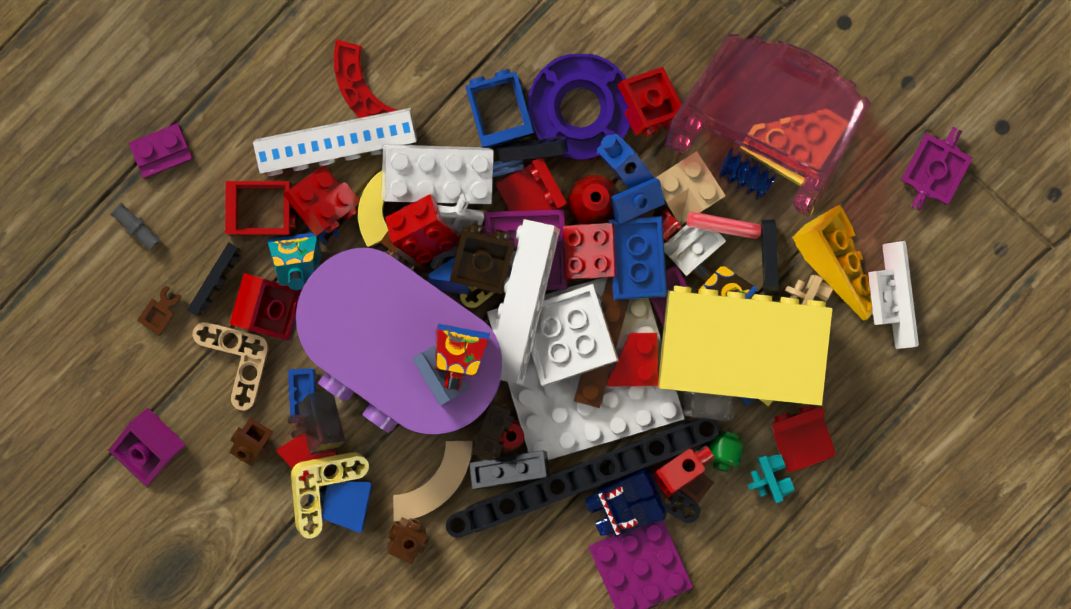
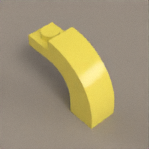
M382 171L376 174L367 184L358 207V223L368 248L379 244L388 231L384 218V205L386 201L381 198Z

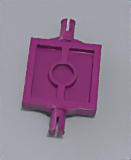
M952 127L946 140L937 139L927 133L924 134L900 181L913 187L918 192L911 205L912 208H916V210L921 212L927 198L936 199L945 205L950 203L973 159L955 146L961 133H963L960 129L957 130L958 128Z

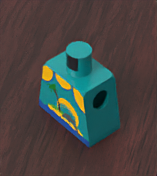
M314 233L267 239L279 284L282 286L289 285L293 290L302 289L305 282L320 266L322 251L319 237H316Z

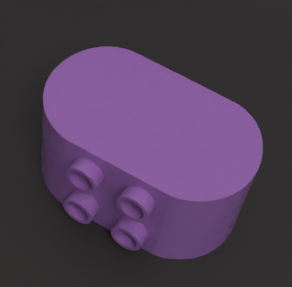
M355 248L336 254L313 272L301 291L296 310L297 331L306 354L318 367L325 371L318 384L344 402L345 400L349 401L354 392L367 400L370 404L362 415L388 433L393 431L399 423L403 427L418 433L442 434L452 432L474 421L486 410L495 397L501 383L502 353L497 337L490 326L387 253L372 248ZM437 324L490 333L476 375L474 377L463 375V379L468 385V390L440 406L412 358L435 345Z

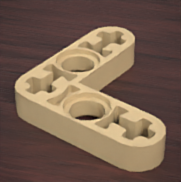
M202 322L198 324L193 330V338L197 344L241 356L231 394V402L238 410L245 411L251 409L256 402L269 351L268 341L259 335L212 323ZM209 327L208 332L217 335L218 329L222 330L218 339L219 346L214 345L216 339L207 338L203 342L202 336L198 335L199 330ZM229 333H233L238 337V344L232 349L224 345V337ZM243 336L248 337L246 340L248 343H255L256 340H260V345L264 346L263 351H258L257 355H254L253 349L244 347V352H240L239 350L243 345ZM248 365H252L257 369V377L252 381H248L243 377V369ZM240 381L246 385H255L254 390L248 388L247 397L251 399L250 403L247 402L244 406H241L240 400L236 399L237 395H242L244 387H239Z

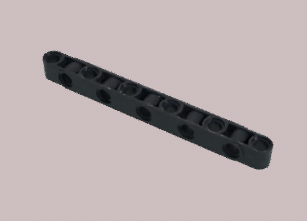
M706 416L690 422L687 421L552 473L550 478L534 480L466 507V509L450 515L446 521V530L449 535L456 538L473 532H479L684 453L690 448L694 449L698 445L713 440L719 431L718 424L715 420ZM704 421H709L713 425V432L709 436H702L699 432V426ZM661 441L664 445V451L660 455L651 454L649 452L651 442ZM610 460L614 463L615 468L611 474L601 473L599 465L602 461ZM554 479L562 480L565 484L564 491L559 494L553 493L549 486L551 481ZM509 498L514 501V511L510 513L502 511L500 503L503 499ZM454 518L464 520L466 526L463 531L456 532L452 529L451 521Z

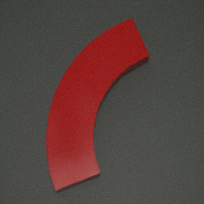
M336 39L334 71L340 92L351 110L359 118L398 111L382 103L367 87L361 70L362 46Z

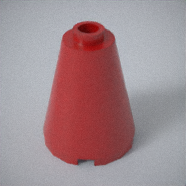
M584 176L576 181L570 189L568 195L569 211L575 220L582 225L608 223V220L615 218L610 197L619 194L616 185L604 176ZM591 194H598L601 197L600 201L593 202L590 198Z

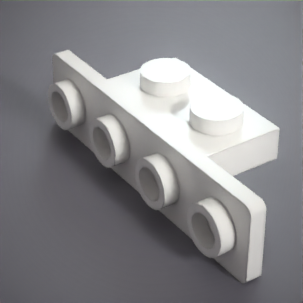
M900 241L883 244L885 270L868 272L874 324L892 323L896 349L918 347L919 342L906 242Z

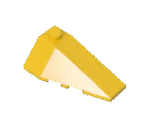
M838 205L805 224L792 238L805 261L864 321L873 314L869 276L863 273L860 263L863 256L861 251L856 252L852 237L856 236L853 226L841 205Z

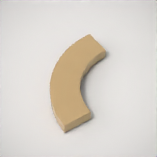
M446 441L444 457L435 475L426 484L413 491L393 495L394 522L400 521L402 517L409 520L410 518L415 519L441 506L451 497L467 472L473 441Z

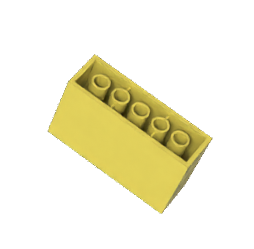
M674 286V291L668 290L658 387L661 389L822 406L832 308L826 307V302L807 300V305L799 304V299L781 297L780 302L772 301V296L754 294V299H746L745 293L727 291V296H718V290L701 289L699 294L691 293L690 287Z

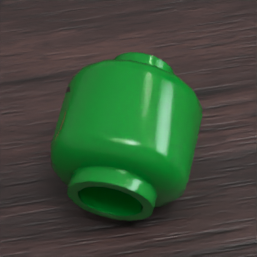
M719 431V434L709 442L708 448L715 458L710 461L714 463L713 469L728 472L729 468L739 466L744 445L739 440L738 435Z

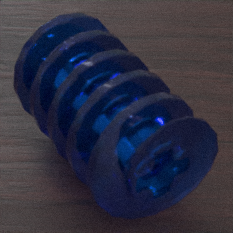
M731 147L719 167L718 178L722 179L724 176L729 175V185L738 180L737 189L740 190L746 185V195L756 191L755 200L758 201L765 196L774 182L777 173L769 178V168L760 172V163L751 167L752 158L748 157L742 162L743 153L739 152L733 157V147Z

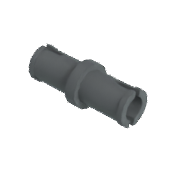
M122 202L111 212L110 215L127 229L126 233L137 238L148 251L160 241L161 238L157 237L143 224L144 220L141 217L138 219Z

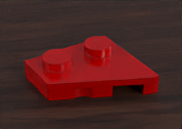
M630 333L618 357L619 361L615 363L607 380L606 387L658 386L657 333Z

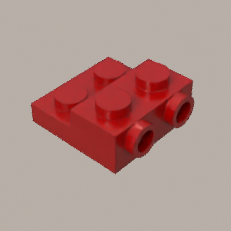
M663 66L622 80L617 84L629 108L624 114L636 136L643 134L645 138L656 134L659 131L658 128L664 126L665 130H669L679 124L678 120L686 114Z
M325 165L318 168L283 194L316 237L323 231L327 234L331 233L340 225L338 220L342 217L347 221L358 212L356 206L360 202L346 182L340 185Z

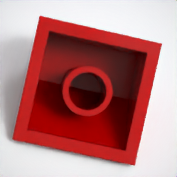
M244 273L229 324L288 341L302 290H293L287 285L282 286L277 282Z

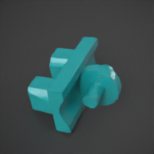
M776 454L768 457L762 455L757 457L764 478H761L758 469L750 472L754 482L747 484L749 490L757 488L759 496L762 497L767 495L764 487L767 484L773 501L776 503L784 501L783 497L789 495L795 489L790 477L777 482L773 472L786 467L782 455Z

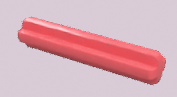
M690 212L687 216V226L751 239H758L762 234V226L756 223L698 212Z

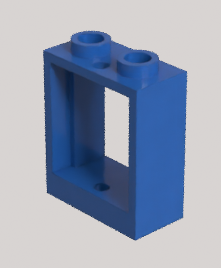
M510 69L496 72L495 78L485 80V77L482 76L469 80L470 85H466L465 88L482 148H490L534 135L517 72L511 73ZM512 83L524 125L486 135L474 93Z

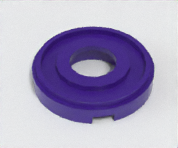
M567 54L553 60L539 72L529 92L528 115L535 135L538 139L566 137L569 151L559 156L573 160H588L599 157L597 148L601 146V141L604 137L618 134L623 139L630 127V123L624 114L629 108L617 86L626 77L613 63L594 54ZM576 88L589 89L595 93L601 107L596 121L589 126L581 128L567 123L560 109L561 101L565 94Z

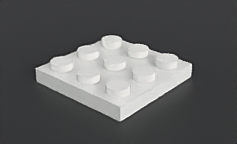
M594 284L543 301L531 349L541 386H546L619 361Z

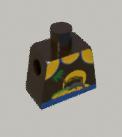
M702 262L692 272L702 283L695 293L700 294L701 289L718 290V296H727V291L745 293V298L749 299L758 290L755 286L723 265H720L713 272Z

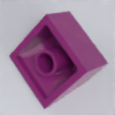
M147 407L126 426L108 451L147 487L186 444Z

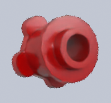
M665 208L661 216L663 240L668 242V238L683 227Z
M516 420L512 421L509 431L516 433V439L513 441L508 440L506 437L507 432L503 431L499 440L504 442L503 447L506 451H512L522 443H525L524 431Z

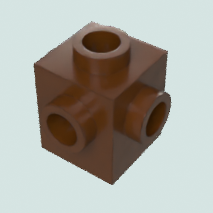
M250 418L243 429L238 427L230 440L234 444L229 453L252 467L258 458L263 460L268 453L270 446L267 443L273 431Z
M403 517L398 525L393 524L388 535L390 539L387 544L388 554L413 564L418 553H423L428 544L424 525L418 520L412 518L407 520Z

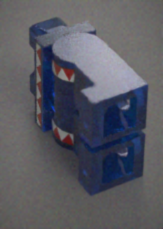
M647 467L612 481L607 485L598 487L597 493L586 498L585 503L591 514L603 509L606 517L597 520L595 523L600 536L614 533L615 537L643 525L665 520L667 512L658 492H655L656 487Z

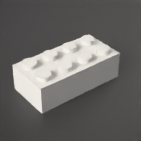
M383 145L381 198L384 201L416 202L431 194L436 198L437 203H458L460 195L464 194L465 196L467 194L471 198L469 202L471 204H491L493 150L487 147Z

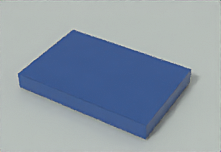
M662 217L632 218L621 224L616 222L615 219L608 220V223H613L615 228L616 276L612 277L613 300L667 297Z

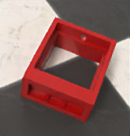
M225 181V234L228 236H292V230H296V214H292V205L285 196L283 228H239V189L284 190V193L292 188V183L290 181Z

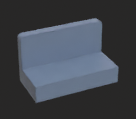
M435 345L412 358L440 406L468 390V385L464 379H462L460 391L444 388L447 372L435 370Z

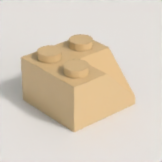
M697 151L656 177L661 183L665 205L680 225L687 222V216L690 212L700 213L726 196Z

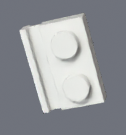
M686 225L664 244V252L682 273L687 276L723 245L726 240L719 232L692 228Z

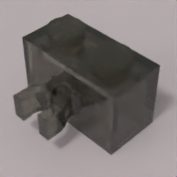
M329 391L308 394L298 405L301 415H291L288 418L289 424L297 423L298 425H303L300 430H294L291 435L292 438L301 437L303 434L306 435L310 455L335 452L345 442L335 397Z

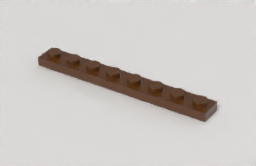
M654 209L634 218L652 217ZM607 277L600 303L616 351L630 299L613 300L612 277ZM612 364L582 373L573 401L600 408Z

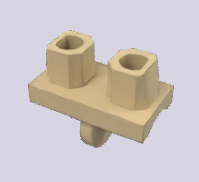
M811 275L804 292H802L805 282L801 280L797 281L795 288L787 286L785 291L791 294L790 298H800L799 304L807 305V300H813L814 297L827 301L833 289L822 282L823 278Z

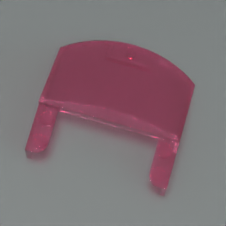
M728 34L674 116L665 146L674 151L685 153L690 149L703 128L804 177L803 183L794 196L793 207L799 213L810 217L826 188L828 189L871 106V102L866 96L862 97L855 90L857 85L852 80L847 82L838 75L836 67L804 49L782 41H778L777 44L762 41L761 36L754 35L753 39L739 38V34Z

